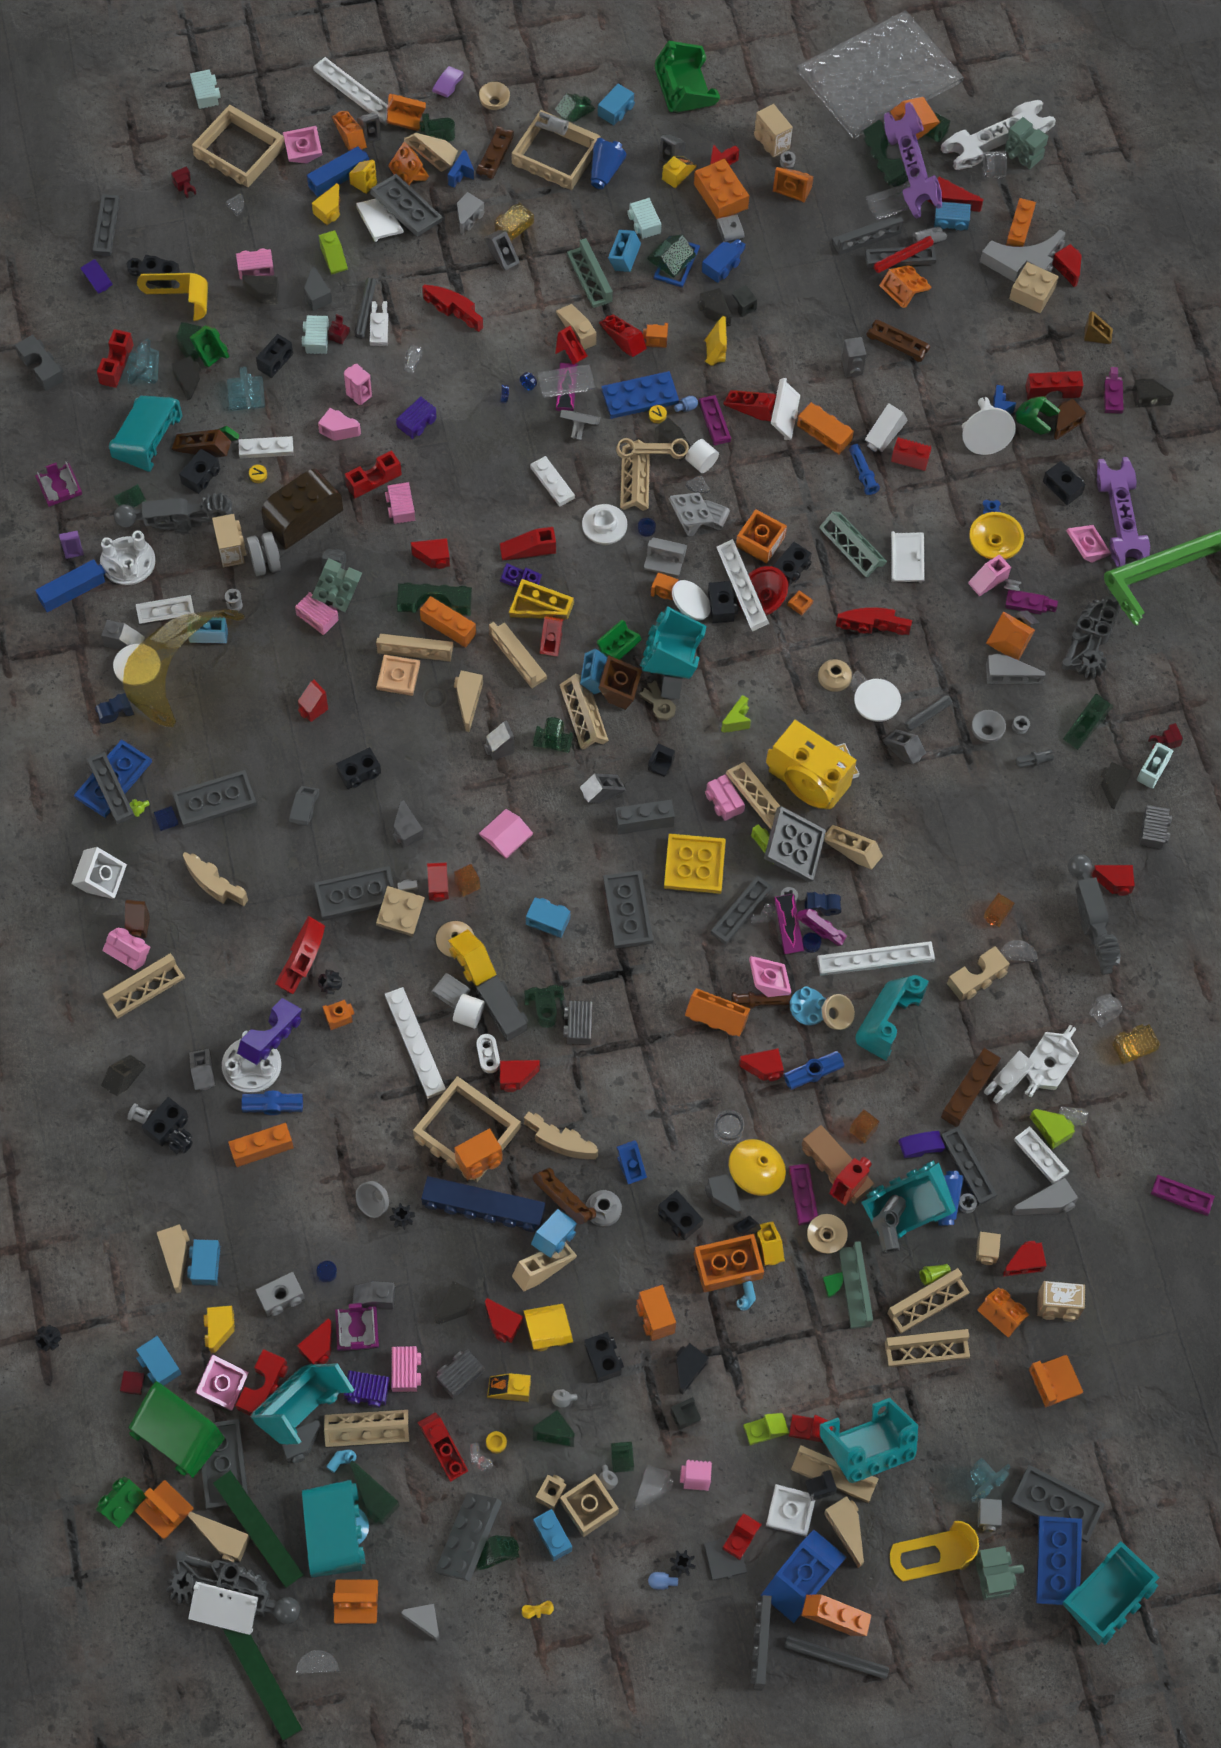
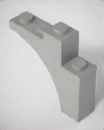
M1059 230L1048 240L1027 247L1006 246L991 240L982 251L980 262L1013 282L1017 280L1027 262L1052 272L1054 255L1065 244V232Z

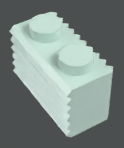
M210 69L190 73L199 109L218 105V98H221L219 88H215V85H217L215 74L211 75Z
M650 198L630 203L628 217L634 221L636 234L639 233L642 239L660 234L661 222Z
M307 315V321H303V332L306 333L305 336H302V347H305L307 354H327L328 316Z
M1156 743L1140 770L1137 781L1149 788H1154L1169 762L1173 750L1160 743Z

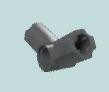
M892 1195L880 1214L872 1220L873 1228L879 1233L883 1253H892L900 1250L896 1226L899 1223V1217L907 1207L906 1200L902 1196Z

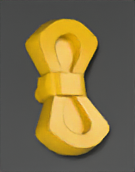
M545 1601L536 1606L524 1605L521 1613L527 1619L535 1615L537 1618H540L541 1614L550 1615L554 1611V1605L551 1601Z

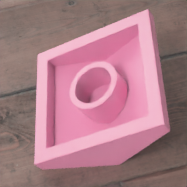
M316 126L283 132L289 162L309 163L323 155Z
M1094 525L1068 528L1066 530L1085 560L1093 563L1111 554Z
M505 809L479 835L507 859L533 835V832L519 816Z
M750 956V966L757 989L767 997L791 994L785 964Z
M211 1355L195 1394L209 1403L232 1411L249 1372L215 1355Z

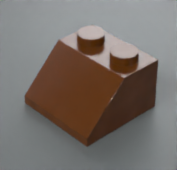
M608 655L598 687L608 703L626 710L634 700L642 669Z

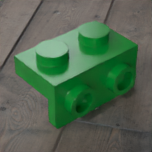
M205 325L193 334L190 340L204 365L210 367L221 357L227 359L230 356L227 352L228 348L219 338L220 334L217 329Z
M621 620L597 640V645L600 652L606 657L609 655L620 660L642 639L639 634L628 629L624 620Z
M126 1477L119 1478L112 1485L110 1493L104 1495L99 1500V1506L96 1510L117 1528H120L145 1498L144 1492Z

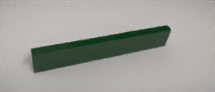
M230 1470L216 1480L213 1484L284 1586L288 1588L304 1576L232 1471Z
M222 1628L282 1740L285 1741L302 1731L303 1729L251 1634Z

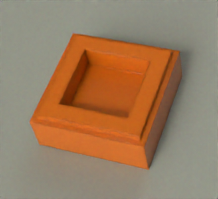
M799 590L788 601L787 606L802 616L813 604V600Z

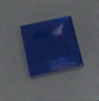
M172 806L154 812L160 831L179 825Z

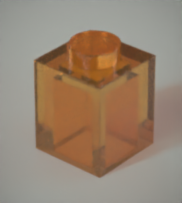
M472 864L454 871L455 883L463 897L480 889V879Z
M998 893L986 909L983 918L989 924L1000 928L1011 913L1015 903Z
M863 1109L851 1124L849 1132L866 1143L877 1130L880 1121Z

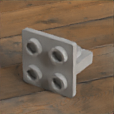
M700 493L669 497V501L687 536H694L700 525L710 524L714 521Z
M653 537L648 543L644 570L679 577L687 545Z

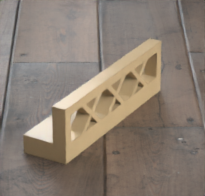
M640 440L634 441V443H643ZM629 444L622 446V453L628 454L632 447ZM632 454L629 458H622L621 509L626 510L636 506L644 511L649 508L650 454ZM631 463H633V466L628 473V468L631 465ZM632 478V483H631L630 486L627 488V484H628V482L630 481V479ZM632 494V500L627 502V498Z
M494 622L489 624L491 638L531 688L547 680V675L505 622L499 626Z
M380 634L376 642L379 654L450 662L452 658L453 642Z
M574 674L561 683L560 688L580 748L586 749L595 742L605 744L609 740L593 693L585 689L583 685H580L581 675ZM573 684L572 693L569 694L567 686ZM575 698L579 702L577 710L573 708ZM580 715L584 717L582 726L578 722ZM586 730L590 735V739L587 741L584 740Z
M745 762L727 770L726 775L767 826L772 829L776 809L780 807L777 801Z
M170 953L104 992L103 996L118 1019L182 981L185 977ZM172 969L178 974L172 980L165 978L166 973ZM160 981V986L155 990L148 989L149 983ZM143 991L142 998L139 1000L131 999L133 992ZM118 1001H125V1008L117 1011L113 1004Z
M958 1268L889 1308L887 1314L900 1334L970 1293L961 1280L962 1273ZM956 1282L962 1290L958 1295L948 1293L950 1286ZM936 1294L945 1296L944 1303L941 1305L931 1303L933 1296ZM919 1304L928 1306L927 1313L924 1315L914 1313L915 1307ZM902 1314L911 1316L910 1323L903 1327L897 1319Z
M968 1329L887 1338L885 1349L888 1367L970 1358ZM963 1343L964 1353L956 1354L950 1348L953 1344ZM939 1345L946 1351L942 1356H936L930 1352L933 1346ZM913 1348H920L925 1354L922 1358L916 1359L910 1352ZM899 1350L905 1356L902 1360L892 1361L891 1351Z
M408 1410L325 1415V1446L409 1442ZM395 1418H404V1420H394V1419H395ZM329 1422H340L338 1424H329Z
M801 1445L791 1468L792 1471L811 1479L821 1476L824 1471L831 1470L837 1490L869 1503L879 1479L870 1476L858 1482L850 1483L834 1459Z

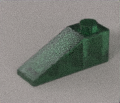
M1095 694L1063 740L1079 750L1105 719L1113 705L1098 694Z
M352 1460L349 1464L366 1510L369 1512L367 1516L374 1523L379 1521L383 1525L400 1506L399 1501Z

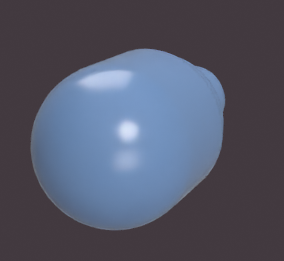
M687 396L682 398L679 404L674 406L676 412L681 410L683 412L691 411L697 407L698 400L694 396Z
M654 1572L649 1576L648 1583L653 1589L665 1590L668 1589V1586H678V1578L669 1577V1574H666V1572Z

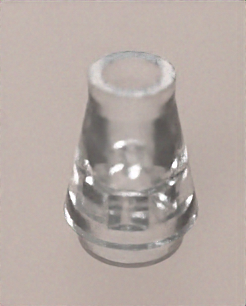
M410 345L406 349L404 367L406 372L414 373L423 356V350L420 347Z
M1061 1106L1059 1114L1064 1115L1073 1125L1079 1128L1080 1126H1086L1089 1112L1085 1111V1109Z

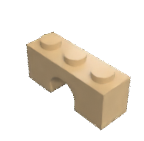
M996 946L982 954L977 964L981 967L983 973L978 975L972 974L964 966L949 976L947 985L960 1001L966 998L968 1000L977 994L976 991L981 988L986 989L992 984L994 979H1001L1008 973L1007 969L1010 963Z

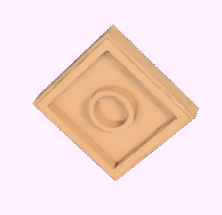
M384 655L376 689L413 696L420 668V660Z

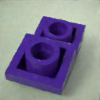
M95 259L80 268L98 294L106 291L113 285Z
M506 563L500 582L518 588L521 579L539 585L542 574L526 567L522 570Z
M939 1131L918 1133L898 1140L904 1158L922 1157L924 1153L942 1152L945 1149Z

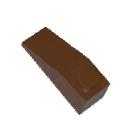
M220 429L181 433L176 435L172 450L196 455L200 449H203L214 457H225L228 454L231 440Z

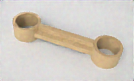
M624 438L616 446V452L621 458H629L632 454H671L673 458L681 459L685 457L689 450L688 443L683 439H676L672 443H634L631 439ZM622 443H628L632 447V451L629 454H624L620 451L619 446ZM676 443L682 444L685 452L680 455L676 454L673 450V445Z

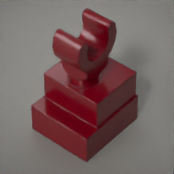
M187 166L171 173L172 182L178 191L184 190L186 198H189V191L196 195L195 187L190 185V171Z
M336 314V320L332 321L328 330V339L343 345L350 332V327L343 325V316Z
M1176 723L1169 725L1166 731H1163L1162 736H1150L1148 742L1164 743L1166 747L1171 749L1181 746L1183 737Z

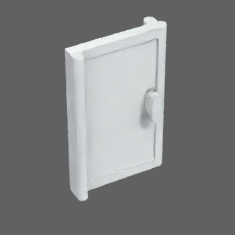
M377 199L356 203V208L375 242L380 238L404 232L397 218Z
M782 378L779 380L771 424L785 436L784 440H791L795 420L798 415L800 394L786 382V378Z
M892 531L891 582L923 583L924 533H895Z
M200 1582L195 1583L188 1619L249 1635L253 1632L252 1626L258 1597Z

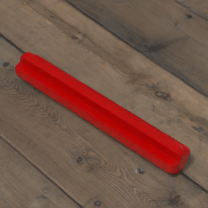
M927 236L874 264L873 268L876 273H880L933 245L934 240L931 236Z

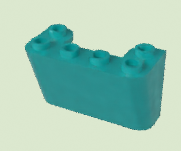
M667 607L664 613L660 612L658 615L656 626L652 625L648 635L650 636L646 641L645 645L647 647L643 652L644 658L640 666L642 671L690 679L698 666L699 657L696 656L694 658L697 647L705 636L707 626Z
M930 1161L917 1170L916 1168L906 1173L907 1177L901 1179L899 1176L889 1181L890 1185L884 1187L882 1184L867 1193V1198L862 1201V1204L871 1222L875 1216L880 1214L892 1195L902 1196L906 1200L907 1206L899 1217V1223L896 1226L898 1239L907 1232L933 1220L936 1222L953 1214L956 1208L939 1162Z
M891 1398L872 1404V1421L839 1433V1418L820 1424V1437L850 1483L858 1482L911 1461L916 1456L918 1424ZM886 1406L885 1411L878 1414L879 1409ZM834 1426L833 1431H831L829 1427Z
M352 1480L302 1490L311 1578L362 1571V1564H366L363 1547H359L358 1539L362 1538L361 1525L357 1526L356 1518L360 1517L359 1505H355V1501L359 1500L356 1483H352Z
M1120 1541L1080 1587L1078 1586L1064 1600L1062 1605L1098 1645L1101 1643L1106 1645L1116 1631L1114 1629L1120 1630L1127 1622L1125 1617L1129 1613L1134 1615L1142 1606L1139 1602L1143 1598L1148 1600L1156 1591V1588L1159 1586L1156 1582L1160 1577Z

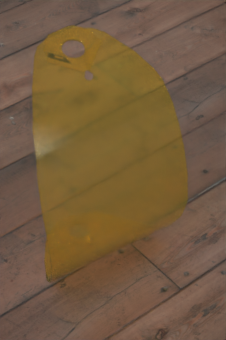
M231 609L188 613L172 619L151 634L128 657L124 668L123 686L129 701L155 723L174 727L176 720L166 698L165 690L166 675L174 653L191 635L215 615L239 621L245 618L243 614ZM225 612L232 613L235 616L228 615ZM157 715L162 716L166 721L161 720Z

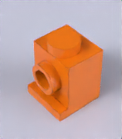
M665 323L664 326L647 324V329L643 328L646 346L666 348L668 323Z
M658 572L651 586V596L654 597L656 594L663 599L673 600L672 588L679 580Z
M345 1000L329 1006H323L324 1015L330 1030L353 1022L351 1015H354V1010L351 1003L347 1004Z

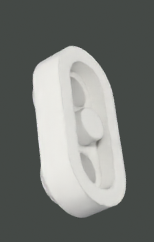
M483 1034L476 1042L480 1066L484 1072L494 1073L500 1067L496 1040L490 1034ZM484 1044H489L490 1047H489V1048H484L483 1045H484ZM488 1062H493L494 1065H493V1066H487V1063H488Z

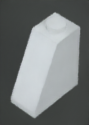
M888 403L865 438V441L868 443L867 447L875 452L877 450L883 452L908 421L904 412Z

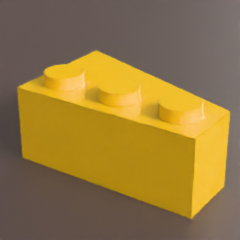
M521 579L509 610V616L515 618H544L547 616L568 619L574 605V598Z

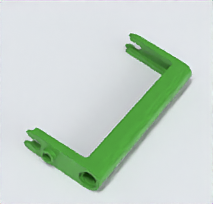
M1221 529L1105 572L1104 580L1107 587L1134 625H1139V619L1143 618L1144 611L1128 588V585L1221 551Z

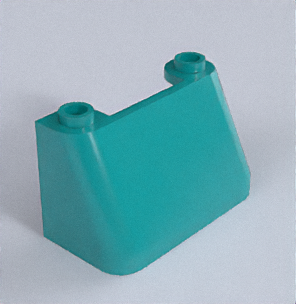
M143 395L139 398L137 397L132 410L116 437L109 443L111 457L151 472L154 466L151 459L153 455H157L156 448L170 424L179 423L183 417L179 400L170 397Z
M912 975L887 982L858 1029L855 1037L856 1043L886 1061L891 1054L892 1043L897 1035L896 1027L887 1020L896 1005L904 1009L910 1004L919 1006L924 998L929 981L921 976Z

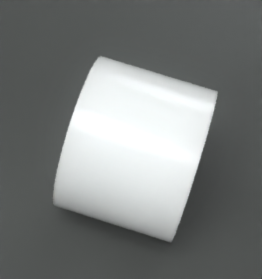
M700 439L691 446L685 459L699 472L705 473L714 465L718 459L719 452L704 439Z
M462 994L457 1003L453 1021L475 1029L481 1019L485 1001Z

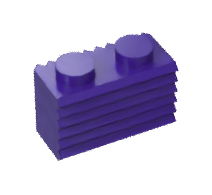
M420 396L396 419L397 428L412 439L420 436L424 428L429 424H433L436 420V408Z
M348 1371L347 1379L354 1388L352 1393H344V1399H348V1403L360 1404V1402H366L368 1406L374 1408L386 1405L390 1385L389 1377Z

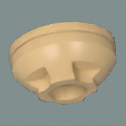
M499 82L487 83L479 91L480 102L488 109H501L509 102V89ZM492 99L499 100V103L491 104L490 101Z
M828 660L819 669L818 680L821 686L829 691H842L851 683V669L841 660ZM838 667L841 669V673L834 675L831 672V668Z
M836 994L824 1001L822 1017L827 1026L835 1030H843L852 1024L855 1011L849 998ZM830 1008H833L836 1012L834 1019L829 1016Z

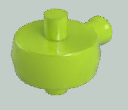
M133 799L129 803L135 817H138L139 814L145 811V807L150 805L148 800L141 802Z

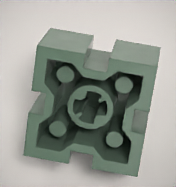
M1022 117L1009 128V140L1006 141L1005 151L1009 154L1010 159H1014L1017 156L1022 165L1031 169L1043 159L1044 147L1047 145L1049 136L1039 128L1037 130L1034 129L1033 124Z
M328 558L311 598L323 603L328 600L333 602L332 607L346 612L362 573L350 567L348 570H344L341 568V563Z
M1005 1546L980 1550L974 1558L984 1601L1008 1597L1015 1589L1014 1586L1017 1585L1015 1574L1024 1573L1022 1564L1009 1566L1012 1564L1010 1552H1006Z

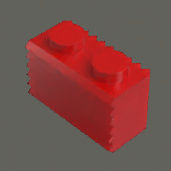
M898 437L893 449L891 462L925 471L932 447L931 445L914 443V441Z

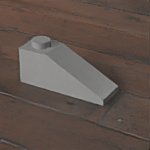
M988 655L986 662L987 684H1043L1045 678L1044 671L1007 655Z
M1066 1178L1015 1205L1012 1214H1056L1063 1210L1068 1212L1075 1207L1078 1197Z

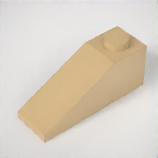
M414 133L404 139L408 145L441 172L452 167L458 150L446 140L419 133Z
M570 304L556 310L564 326L572 327L584 350L596 345L595 329L576 307Z
M461 670L459 677L455 678L454 688L457 689V698L465 730L470 732L483 686V675Z
M832 825L825 833L824 842L856 864L871 870L883 856L877 842L835 825Z
M179 1224L157 1232L177 1294L181 1293L188 1253L186 1242L190 1241L187 1230H182Z
M565 1242L562 1251L559 1254L556 1252L551 1258L539 1252L519 1261L512 1277L521 1289L526 1291L541 1284L574 1260L577 1255Z
M846 1496L828 1507L824 1515L859 1568L864 1563L859 1515L857 1513L859 1510L853 1500L850 1501Z
M189 1512L190 1520L219 1554L222 1555L223 1560L234 1563V1560L241 1561L250 1540L248 1534Z

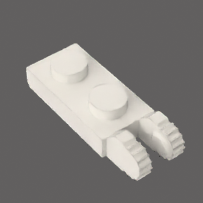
M372 301L370 346H388L387 301H383V313H376L377 304L376 301Z
M1019 1050L993 1079L994 1081L988 1085L984 1093L989 1095L1000 1085L1003 1089L993 1099L995 1103L1000 1102L1035 1064Z

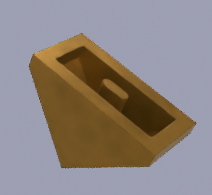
M1089 312L1085 326L1084 341L1110 344L1112 342L1113 328L1095 312Z

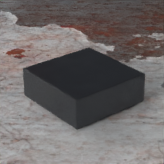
M751 1216L746 1217L733 1226L735 1232L740 1236L754 1234L761 1229L760 1224Z

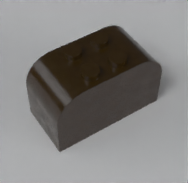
M310 469L273 493L265 501L261 510L263 524L286 550L342 512V496L319 470Z

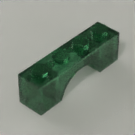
M880 119L863 130L865 135L863 139L868 147L871 146L872 150L870 152L873 158L878 160L877 166L880 171L885 173L884 180L886 183L897 189L909 181L904 162L900 158H887V148L890 142L885 132V124Z
M398 583L397 612L416 613L418 608L431 596L439 602L446 604L457 613L471 616L472 587Z

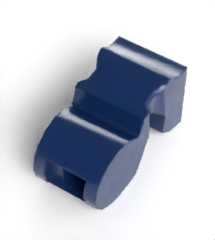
M126 693L117 694L115 698H110L108 702L100 703L95 707L99 721L102 724L116 721L119 712H124L126 716L134 715Z
M807 892L804 906L805 909L821 910L825 916L837 915L841 913V896L837 894L825 895V893Z

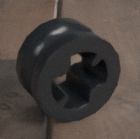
M132 258L127 262L128 272L132 276L139 275L138 270L142 263L140 259Z

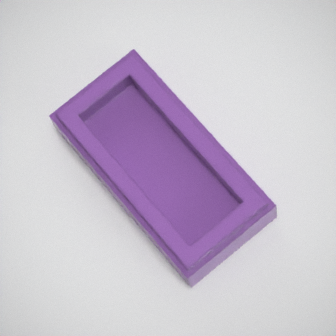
M78 531L59 534L65 558L84 555Z

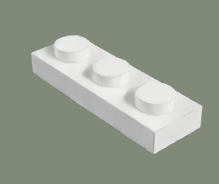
M292 436L239 439L240 459L294 455Z
M546 456L530 464L532 471L559 507L575 499L574 493Z
M191 595L136 604L139 624L194 615Z
M1030 1126L1015 1137L1014 1141L1052 1185L1069 1173V1170Z

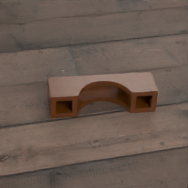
M985 1048L982 1050L944 1108L941 1115L942 1119L955 1127L961 1124L979 1092L998 1067L1001 1060L999 1056Z

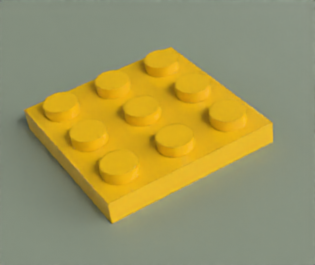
M669 834L664 889L721 894L726 839Z

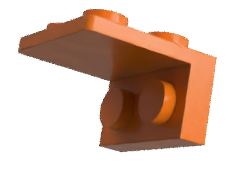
M909 265L889 269L879 285L902 308L907 307L915 293L931 289L928 281L921 277L915 268Z
M1067 1355L1041 1364V1361L1032 1363L1029 1368L1045 1407L1083 1393V1389Z

